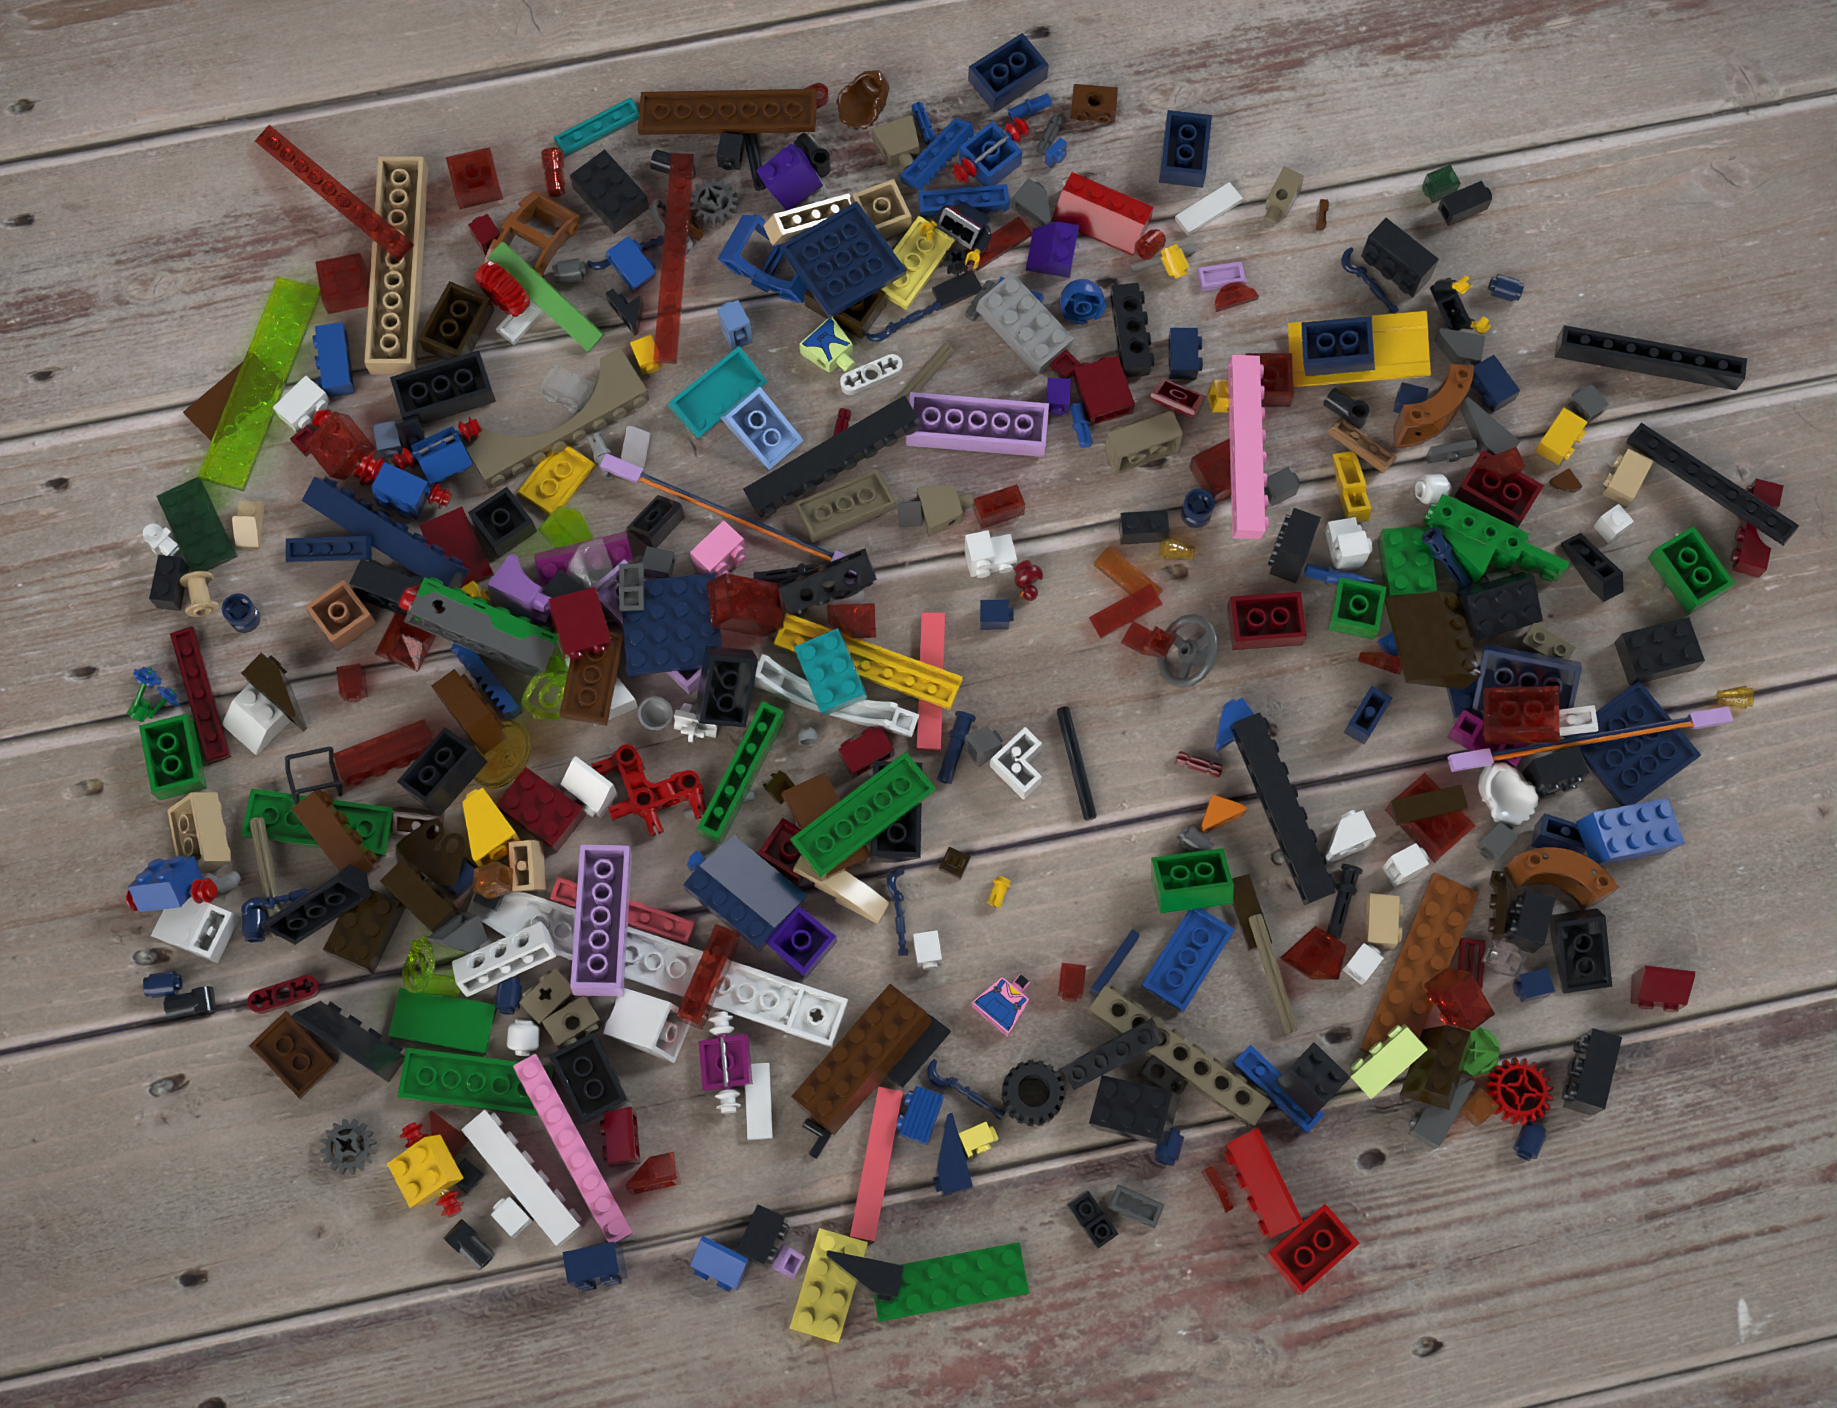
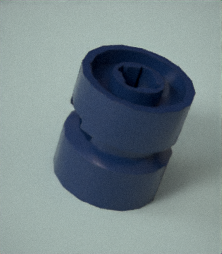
M1201 488L1189 491L1181 511V518L1187 526L1202 528L1207 525L1215 505L1212 494Z
M236 593L224 600L221 608L222 614L236 631L247 633L257 628L261 619L260 612L249 597Z

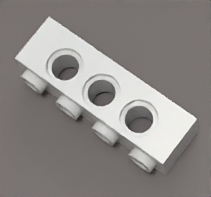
M542 921L452 961L455 982L465 996L468 997L556 957L552 935Z

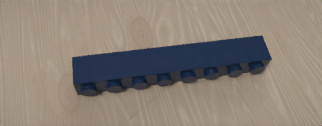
M314 476L301 500L302 502L356 536H372V546L421 578L429 579V577H434L442 581V585L448 588L461 587L469 572V569L462 566V560L452 555L448 557L444 554L445 550L435 544L431 546L426 543L427 538L416 532L414 534L410 533L407 525L399 521L394 523L390 520L391 516L388 513L372 509V503L362 498L358 500L354 497L355 493L345 487L341 489L336 486L338 482L328 476H325L324 479Z

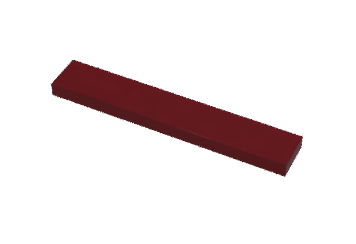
M191 626L170 633L206 763L209 765L230 758L231 753L196 630Z

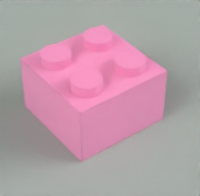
M723 520L690 552L694 569L699 574L715 573L717 584L718 582H724L734 567H739L743 564L747 553L744 538Z

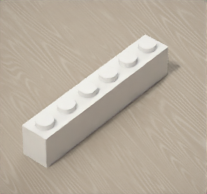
M484 1110L461 1130L552 1242L560 1248L583 1228L579 1223L582 1218L574 1208L567 1209L563 1204L566 1198L557 1188L553 1191L547 1183L551 1180L541 1169L538 1172L531 1165L535 1161L526 1150L521 1153L516 1147L519 1141L510 1131L505 1133L500 1126L503 1122L496 1113L493 1112L490 1115Z

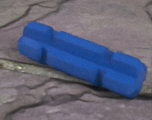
M923 103L912 104V112L916 116L915 119L920 132L923 134L924 142L928 144L936 138L935 132L931 128L932 125Z

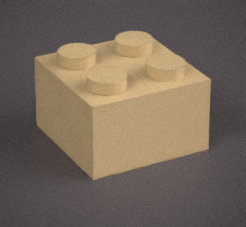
M894 179L852 194L853 203L856 201L859 203L884 239L905 232L911 227V214Z

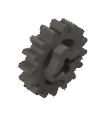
M712 178L711 183L703 180V186L695 185L696 191H691L692 199H689L691 213L692 215L696 214L697 221L703 219L704 225H707L710 221L713 227H716L718 221L724 225L725 218L732 220L731 213H737V205L739 203L738 198H736V190H732L730 183L725 186L723 179L716 183L715 178Z
M343 1119L342 1126L333 1123L335 1130L325 1131L329 1137L328 1139H321L326 1148L321 1149L320 1153L328 1155L323 1161L327 1164L332 1162L330 1169L335 1171L339 1167V1173L345 1174L348 1169L349 1173L353 1175L357 1167L362 1171L365 1170L364 1162L372 1163L369 1155L376 1154L377 1151L373 1150L371 1146L377 1144V1141L370 1139L374 1134L372 1130L365 1131L368 1125L362 1123L358 1127V1120L353 1119L351 1124H349L348 1120ZM353 1130L348 1135H340L345 1131ZM363 1139H364V1142H365L364 1151L362 1150V1147H361V1142H362ZM341 1141L350 1143L353 1149L356 1150V1153L347 1150ZM334 1143H336V1152H335V1154L333 1153V1144H334ZM351 1158H357V1160L352 1163H344Z

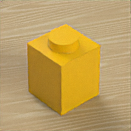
M652 335L630 342L632 353L642 375L653 374L659 371L660 368H663L662 359Z

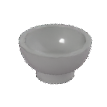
M864 588L852 589L850 594L843 597L838 595L832 597V601L836 607L844 610L846 614L856 613L863 608Z
M650 697L644 700L638 710V718L641 724L653 731L662 730L667 727L673 716L670 703L662 697Z

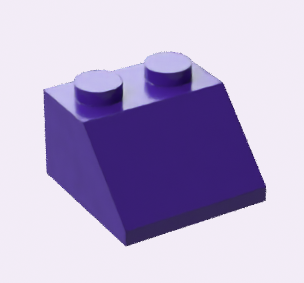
M789 144L756 170L766 188L786 211L794 209L824 186L803 150L793 144Z
M1053 222L1033 228L1026 271L1070 278L1079 225Z
M798 905L767 941V945L787 965L806 979L837 943L836 935Z

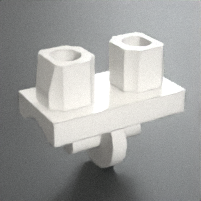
M149 524L144 528L143 538L149 543L151 550L157 556L161 552L166 556H175L180 551L178 544L173 541V535L168 528L162 529L157 524Z
M684 703L680 710H675L674 729L681 730L682 734H687L688 742L694 743L696 737L704 738L709 736L716 738L718 725L700 724L694 714L695 707L693 705Z

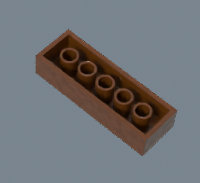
M889 984L791 1097L800 1108L835 1135L929 1027L932 1020L924 1009L892 984Z

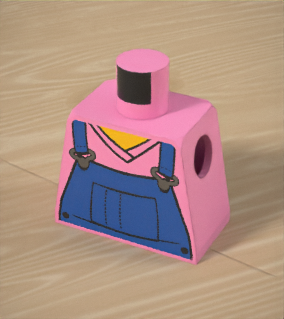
M1021 974L1012 983H1009L1002 977L972 1002V1008L1008 1037L1028 1004L1029 999L1023 992L1030 985V982Z

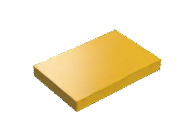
M566 444V448L559 453L551 451L546 455V459L539 463L517 491V494L553 519H556L595 469L596 463Z

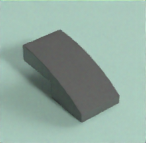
M619 564L620 611H643L644 564Z

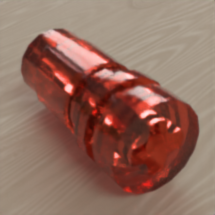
M556 147L546 148L541 151L542 167L545 169L547 194L550 197H561L565 194L563 150Z

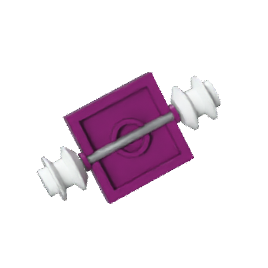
M716 1012L708 1020L714 1023V1028L710 1029L709 1032L717 1035L718 1038L698 1041L702 1091L708 1092L722 1089V1091L715 1095V1098L720 1099L721 1102L716 1109H721V1113L728 1114L736 1112V1108L741 1107V1104L735 1101V1098L740 1093L733 1090V1087L753 1085L749 1035L728 1036L727 1034L734 1030V1027L729 1026V1021L733 1019V1016H728V1012Z

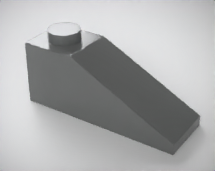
M1467 397L1460 410L1473 439L1476 440L1479 453L1484 450L1504 462L1516 450L1520 441L1473 400Z
M1470 1080L1456 1089L1449 1110L1431 1105L1420 1112V1114L1415 1113L1408 1124L1412 1127L1408 1134L1434 1150L1440 1147L1475 1082Z

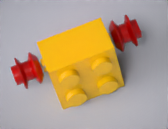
M410 1123L402 1128L403 1133L400 1135V1138L408 1140L405 1148L408 1149L388 1162L387 1165L410 1208L426 1205L439 1196L436 1206H443L444 1211L441 1213V1216L447 1215L448 1218H451L462 1211L461 1206L464 1205V1202L457 1201L456 1197L459 1192H449L448 1189L464 1178L441 1135L428 1137V1134H421L420 1132L423 1124Z

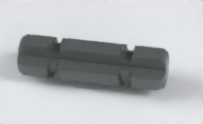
M1057 114L1052 115L1050 123L1047 125L1041 141L1037 145L1036 151L1039 154L1045 155L1049 147L1052 146L1059 132L1058 129H1060L1063 123L1061 116Z
M987 280L983 285V289H980L972 301V305L965 311V316L971 321H975L979 316V313L976 311L978 301L996 286L994 282Z

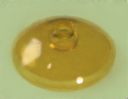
M502 721L505 726L502 731L507 738L483 755L477 746L474 745V748L488 761L474 777V780L480 785L491 789L503 787L515 780L526 767L531 753V737L528 730L516 721Z

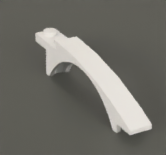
M762 654L757 664L754 687L773 693L774 697L820 712L808 681L789 672L774 662L769 656ZM865 699L829 714L830 716L876 728L880 725L883 731L906 737H912L919 714L897 707V703Z

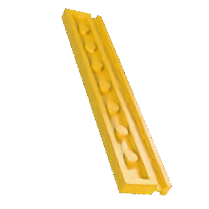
M786 613L785 620L782 622L774 641V646L796 654L795 646L830 632L832 629ZM842 633L860 678L951 711L963 681L962 676Z

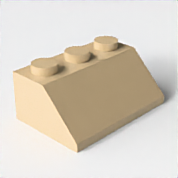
M191 792L167 810L176 857L194 856L201 874L217 870L231 861V851L227 844L226 827L221 813L222 806L217 792Z

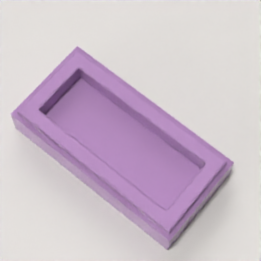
M1242 261L1197 268L1201 292L1246 285Z

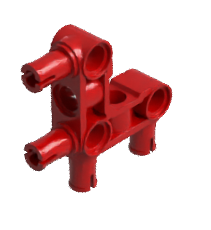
M630 744L621 745L611 754V757L591 763L592 768L600 775L614 770L620 771L627 788L628 800L608 806L612 820L615 821L632 813L634 815L637 814L640 818L644 819L650 837L656 836L654 826H656L658 834L664 832V828H662L657 812L687 800L691 805L695 819L702 818L699 808L703 815L707 809L702 796L704 789L695 771L685 770L672 774L671 778L655 784L653 782L650 783L643 772L645 767L635 747ZM630 753L634 755L631 761H622V757L625 754ZM688 779L696 781V784L691 788L683 786L684 782ZM647 796L651 798L647 805L638 804L642 797Z

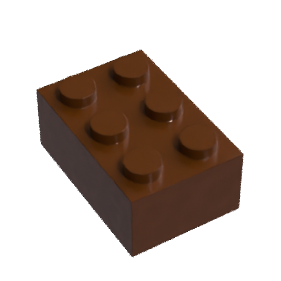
M453 669L431 685V687L449 713L484 755L507 738L502 731L505 726L491 705L484 701V697L477 688H470L473 684L465 674L460 676Z

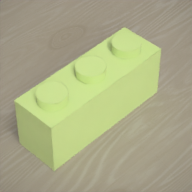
M1403 1024L1401 1027L1399 1025L1395 1026L1387 1034L1389 1036L1388 1039L1383 1043L1377 1042L1370 1048L1369 1052L1371 1054L1364 1060L1359 1058L1350 1066V1077L1370 1099L1375 1097L1428 1050L1406 1024Z

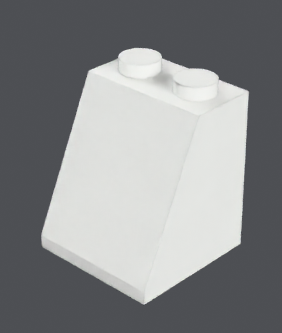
M624 988V996L616 998L614 1009L606 1022L603 1034L617 1042L675 1063L693 1017L671 1002Z

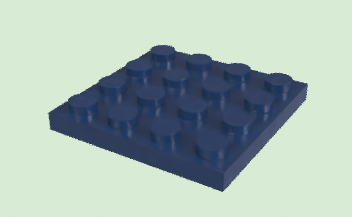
M857 201L780 245V250L829 319L907 274L903 264Z
M715 573L644 580V610L622 611L628 676L702 668L705 646L722 647Z
M1638 681L1596 711L1598 731L1567 735L1565 739L1672 719L1643 684ZM1679 728L1579 746L1588 767L1621 807L1638 803L1701 756L1699 751Z

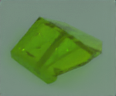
M557 506L538 528L539 532L554 548L588 541L593 538L586 518L574 508Z

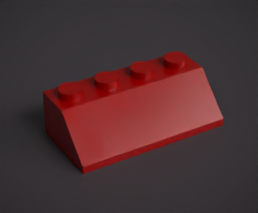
M1071 172L1062 189L1051 221L1079 225L1078 233L1133 256L1152 219L1154 207Z
M1256 1128L1227 1143L1224 1146L1226 1149L1223 1152L1228 1164H1233L1237 1172L1235 1179L1241 1189L1244 1188L1248 1195L1246 1202L1251 1212L1255 1211L1260 1220L1257 1221V1225L1262 1235H1267L1268 1239H1271L1302 1224L1303 1220L1259 1129Z

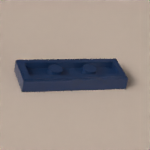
M1132 929L1091 987L1089 991L1091 995L1097 997L1104 986L1108 984L1140 937L1138 932Z

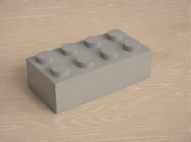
M1013 272L978 301L976 311L1037 376L1072 345L1074 338Z

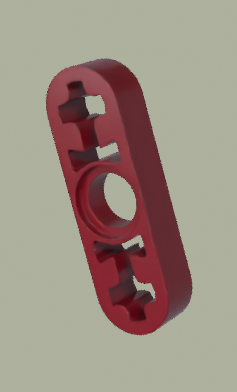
M303 975L253 991L248 996L247 1005L257 1014L268 1013L316 997L320 992V983L311 975ZM307 981L314 984L310 988L311 992L308 993L305 990L297 991L299 996L296 997V990L293 985L296 984V987L300 989L306 986L305 982ZM282 988L290 990V997L286 1001H279L277 997L279 990ZM259 996L263 999H268L272 996V999L275 1002V1004L272 1005V1002L270 1000L265 1001L262 1003L261 1008H259L257 1005H254V1003L258 1001L257 997Z

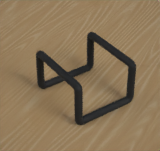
M333 747L309 750L285 757L286 775L295 805L299 803V794L336 786L338 796H343V782L339 781L334 764ZM329 751V764L334 782L296 790L290 770V759Z

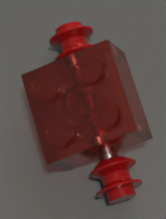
M330 409L317 411L313 416L312 424L319 427L303 444L329 477L346 480L354 471L353 476L355 478L361 477L360 485H372L375 479H372L370 472H366L363 475L360 464L365 455L369 456L376 448L349 415L335 411L332 413Z

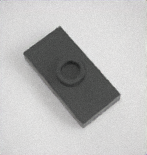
M1471 439L1432 446L1426 455L1427 463L1446 460L1447 462H1455L1460 458L1473 456L1477 449L1476 440Z
M1117 1184L1108 1209L1155 1229L1165 1204Z

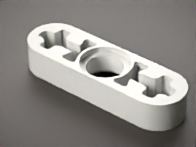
M890 354L843 374L840 379L842 392L846 395H855L898 377L903 370L902 360L899 356ZM892 362L893 365H896V369L893 370L889 367L888 363ZM880 366H882V370H884V375H882ZM869 370H874L878 373V376L870 380L865 377V373ZM859 375H861L863 384H861V380H859ZM851 380V382H854V387L847 385V381Z

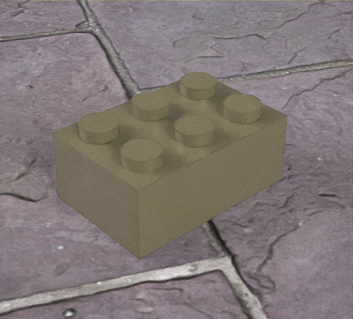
M1173 410L1169 412L1161 411L1153 415L1152 418L1146 420L1138 419L1129 426H1118L1111 429L1107 434L1104 452L1114 475L1179 453L1183 432Z

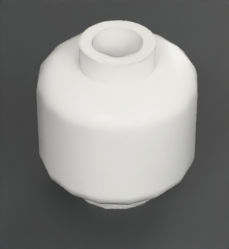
M1442 474L1423 475L1415 484L1416 497L1426 505H1431L1432 502L1437 504L1442 493L1449 496L1452 491L1450 482Z
M515 1019V1023L508 1026L507 1046L509 1049L515 1050V1055L529 1056L530 1051L539 1048L540 1027L534 1024L535 1020Z

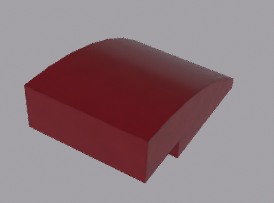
M1162 378L1151 393L1150 401L1195 419L1201 411L1206 396Z
M462 506L419 525L429 545L435 544L445 550V555L459 558L463 561L462 566L469 569L459 589L472 581L478 583L494 575Z
M782 818L757 854L798 887L804 877L794 872V866L801 857V854L791 843L790 839L801 830L798 826Z

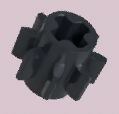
M955 247L951 252L946 251L943 266H948L947 274L952 273L959 276L962 272H968L967 265L971 264V260L965 265L966 249L962 251Z

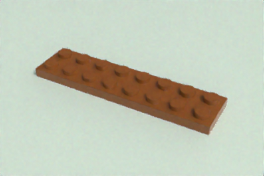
M1434 872L1360 1046V1050L1371 1054L1369 1052L1370 1048L1377 1042L1383 1043L1388 1039L1389 1036L1387 1034L1397 1025L1401 1027L1403 1024H1406L1417 1038L1420 1039L1479 895L1478 891Z

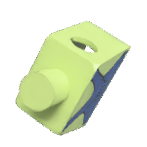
M833 317L824 321L800 343V353L829 373L838 366L847 373L855 366V362L849 357L853 352L852 343Z

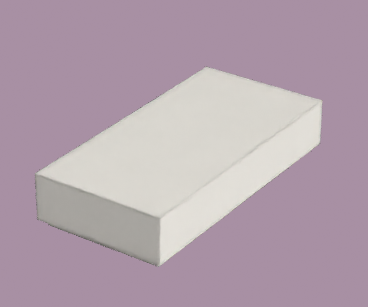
M530 300L529 306L518 317H514L511 314L508 315L496 328V331L511 344L515 345L544 312Z

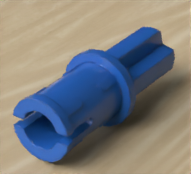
M1048 93L1031 100L1026 99L1024 103L1007 109L1009 117L1013 122L1014 117L1020 119L1028 115L1034 116L1035 112L1051 106L1052 100Z
M1072 404L1069 407L1074 422L1072 428L1076 431L1080 447L1089 448L1093 443L1089 429L1091 423L1087 420L1084 404Z

